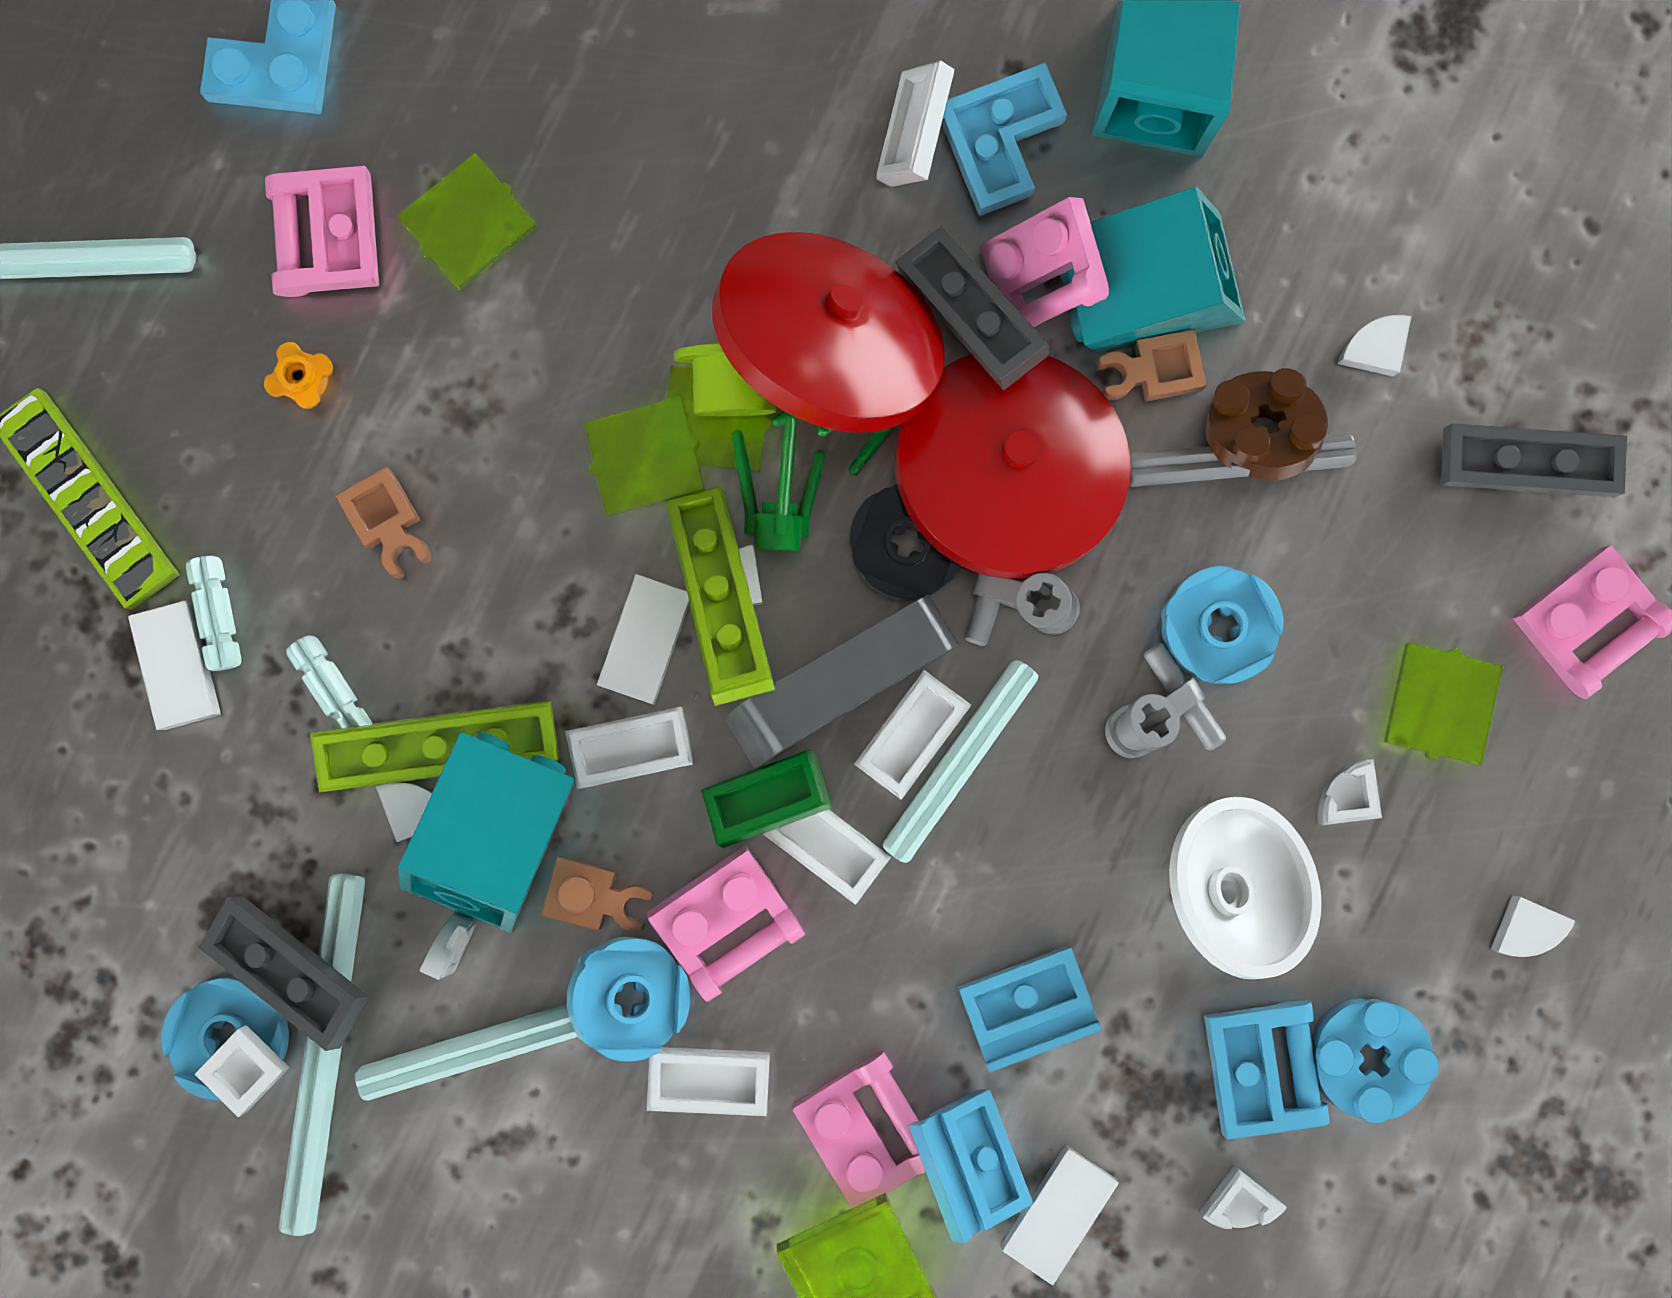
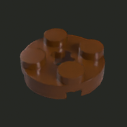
M1282 368L1275 372L1255 371L1221 382L1216 387L1205 425V433L1211 451L1220 462L1231 468L1234 462L1241 468L1249 469V477L1276 481L1296 476L1312 464L1315 455L1321 450L1326 437L1328 416L1321 399L1311 388L1306 386V379L1298 371L1289 368ZM1258 418L1271 419L1277 423L1276 432L1268 433L1265 426H1254L1253 423Z

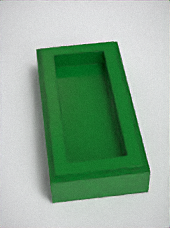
M811 749L701 790L716 845L721 848H726L832 808L816 754Z

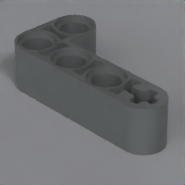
M926 595L774 683L775 690L751 696L739 704L724 719L754 769H757L789 750L806 737L939 659L960 644L930 595Z

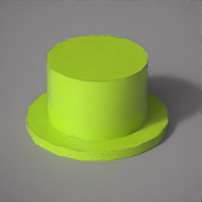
M719 343L694 345L674 350V360L677 363L692 365L695 415L733 417L776 413V406L757 393L738 374L727 359Z

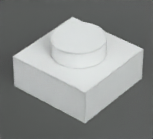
M245 1025L237 1029L195 1075L237 1117H240L247 1113L290 1067Z

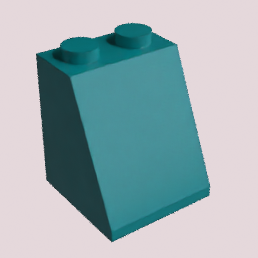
M1118 0L1091 135L1203 157L1230 111L1240 2L1232 0Z
M1197 186L1090 222L1107 278L1109 294L1105 300L1087 307L1080 304L1069 310L1071 328L1078 342L1084 341L1086 347L1101 354L1134 347L1137 340L1194 329L1196 333H1201L1246 322L1221 214ZM1074 268L1060 274L1064 285L1072 282L1075 274Z
M460 732L398 866L400 889L511 933L567 802L575 778L565 775L566 768L547 757L533 755L532 759L528 760L509 752V744L496 736L477 732L475 737Z

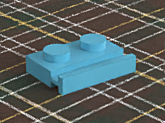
M1068 945L957 987L990 1073L1102 1031L1073 950Z
M977 1089L931 1113V1116L908 1125L952 1242L965 1243L971 1240V1236L981 1230L987 1231L1033 1205L990 1089Z

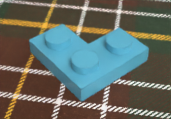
M271 0L265 43L208 37L200 94L208 102L321 114L336 9L335 2L333 0Z
M1046 63L947 100L941 124L979 216L1033 196L1035 186L1016 142L1064 124L1067 116Z

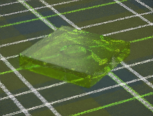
M886 1192L777 1243V1255L799 1298H937L935 1290Z

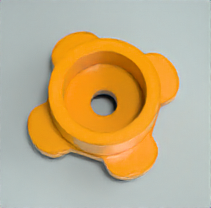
M294 342L283 343L276 351L278 362L273 373L265 377L264 387L273 397L284 395L296 401L301 408H313L320 402V396L327 387V376L333 370L332 362L322 353L311 355L301 351L300 347ZM298 370L303 372L301 380H295L293 377L294 373Z

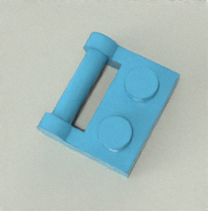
M1287 1001L1272 1006L1204 1015L1221 1132L1227 1140L1315 1128L1330 1123L1328 1105L1320 1100L1309 1022L1314 1021L1311 1001ZM1285 1026L1297 1103L1285 1108L1283 1107L1271 1029Z

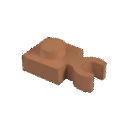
M1195 329L1137 340L1134 345L1136 358H1130L1122 352H1109L1101 356L1096 363L1097 370L1115 368L1122 374L1123 380L1121 384L1108 386L1102 392L1110 401L1125 397L1133 387L1142 386L1145 402L1200 392L1207 386Z
M384 467L335 495L363 546L372 549L382 543L384 547L381 553V561L383 567L390 575L398 579L405 576L403 569L398 563V557L405 549L412 548L417 558L425 564L432 561L428 546L420 539L409 535L406 530L408 527L419 522L420 518L391 469Z
M559 856L556 859L541 915L597 931L602 929L605 915L613 916L617 925L629 932H640L644 930L646 922L631 918L627 914L626 904L630 898L635 897L651 901L654 892L642 885H632L623 890L614 889L613 885L617 871Z

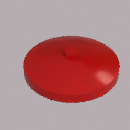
M785 232L767 235L753 240L738 250L727 263L717 284L712 303V320L717 339L727 359L744 381L757 393L781 410L801 420L824 428L844 432L859 433L886 430L898 426L915 416L924 407L940 381L945 363V349L939 325L928 304L899 272L878 257L855 245L833 237L805 232Z
M972 354L948 364L943 368L940 381L924 407L915 416L902 423L896 442L895 473L897 486L906 511L916 528L934 548L950 560L969 570L991 577L1027 579L1038 573L1053 574L1078 562L1099 544L1115 524L1122 511L1130 484V452L1123 426L1116 411L1099 388L1086 376L1051 356H1047L1005 390L997 384Z

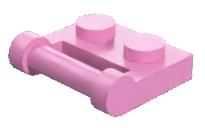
M365 166L276 173L266 176V197L272 200L277 260V272L272 274L273 294L282 297H299L307 295L309 292L379 286L371 173ZM304 196H308L313 268H301L296 201Z
M1068 197L979 245L989 279L1033 327L1080 304L1089 307L1108 297L1109 287L1083 198ZM1074 268L1075 274L1071 283L1025 305L1022 293Z
M1612 545L1600 548L1512 618L1566 686L1575 695L1585 700L1602 688V679L1655 637L1663 639L1672 632L1671 609L1655 599ZM1628 608L1638 621L1585 663L1580 662L1573 651Z
M746 845L647 912L649 922L707 1003L723 992L721 988L723 984L787 940L792 945L806 935L802 925ZM765 908L774 919L773 922L709 966L706 965L699 955L701 952Z
M884 1051L868 1057L792 1105L793 1112L854 1213L859 1212L916 1175L926 1172L908 1126L919 1120L889 1072L893 1065ZM870 1085L910 1151L898 1160L894 1159L855 1094V1091L863 1086Z

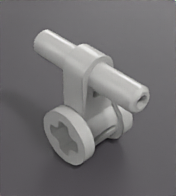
M979 573L973 595L978 596L965 639L979 646L987 645L1000 604L1018 609L1022 618L1042 633L1050 635L1061 634L1069 630L1079 616L1080 605L1078 598L1071 588L1053 574L1038 573L1030 576L1022 583L1012 579L991 577ZM1053 595L1060 601V605L1057 610L1047 609L1044 614L1037 608V603L1040 599L1049 600Z
M1158 643L1145 651L1144 658L1168 693L1163 696L1157 694L1142 696L1131 704L1122 706L1112 712L1105 726L1106 739L1110 747L1120 756L1133 759L1146 755L1154 749L1167 746L1175 740L1179 733L1181 715L1185 717L1206 750H1213L1226 741V735L1202 700L1206 698V695L1194 677L1186 678L1163 643Z

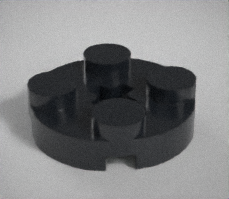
M894 484V486L884 488L877 494L874 493L868 497L857 510L852 521L849 536L853 566L870 588L885 597L901 601L920 599L926 595L931 597L953 580L961 565L950 560L934 548L919 530L917 539L925 543L923 551H912L908 557H903L897 553L898 545L891 541L892 534L894 532L903 534L907 526L915 528L916 526L906 511L897 484Z

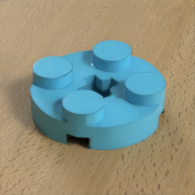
M1215 566L1206 568L1182 581L1175 588L1169 600L1165 602L1161 613V630L1164 645L1180 669L1189 674L1190 677H1194L1197 682L1227 685L1245 681L1262 672L1276 653L1274 651L1278 646L1279 635L1283 633V612L1272 589L1255 575L1249 576L1241 570L1232 569L1233 567ZM1218 609L1222 617L1232 615L1236 620L1237 625L1229 630L1232 638L1229 642H1224L1219 635L1212 637L1208 631L1207 626L1212 623L1210 614L1214 610Z
M639 937L613 938L605 941L598 947L585 951L578 961V967L571 976L567 991L568 1015L578 1038L603 1056L624 1062L644 1060L661 1051L662 1048L660 1046L665 1044L673 1033L678 1034L683 1027L690 1008L689 981L681 965L677 964L673 956L662 946ZM632 982L634 990L643 992L642 1003L632 1005L631 1014L622 1015V1007L614 1003L615 994L622 991L625 983Z
M233 975L202 982L192 990L185 992L176 999L169 1009L162 1027L161 1047L164 1057L169 1055L170 1063L177 1072L173 1075L174 1078L186 1091L208 1100L221 1101L195 1073L220 1047V1040L212 1036L214 1027L222 1028L229 1022L235 1026L236 1032L237 1029L247 1025L282 1060H284L288 1049V1020Z
M1349 999L1330 1009L1322 1017L1314 1030L1312 1042L1315 1043L1313 1055L1319 1090L1329 1102L1349 1115L1362 1118L1374 1124L1400 1117L1413 1109L1423 1099L1430 1083L1437 1077L1439 1070L1438 1059L1433 1053L1432 1042L1426 1029L1412 1013L1396 1004L1378 999ZM1368 1045L1375 1050L1383 1047L1385 1055L1382 1061L1384 1065L1378 1072L1371 1069L1364 1073L1361 1072L1359 1066L1365 1060L1360 1052L1363 1046Z

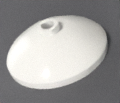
M1223 798L1210 802L1193 812L1176 836L1169 868L1173 904L1188 938L1211 964L1239 978L1264 979L1279 976L1293 969L1303 960L1312 947L1321 918V890L1318 874L1303 839L1280 813L1268 805L1250 798Z

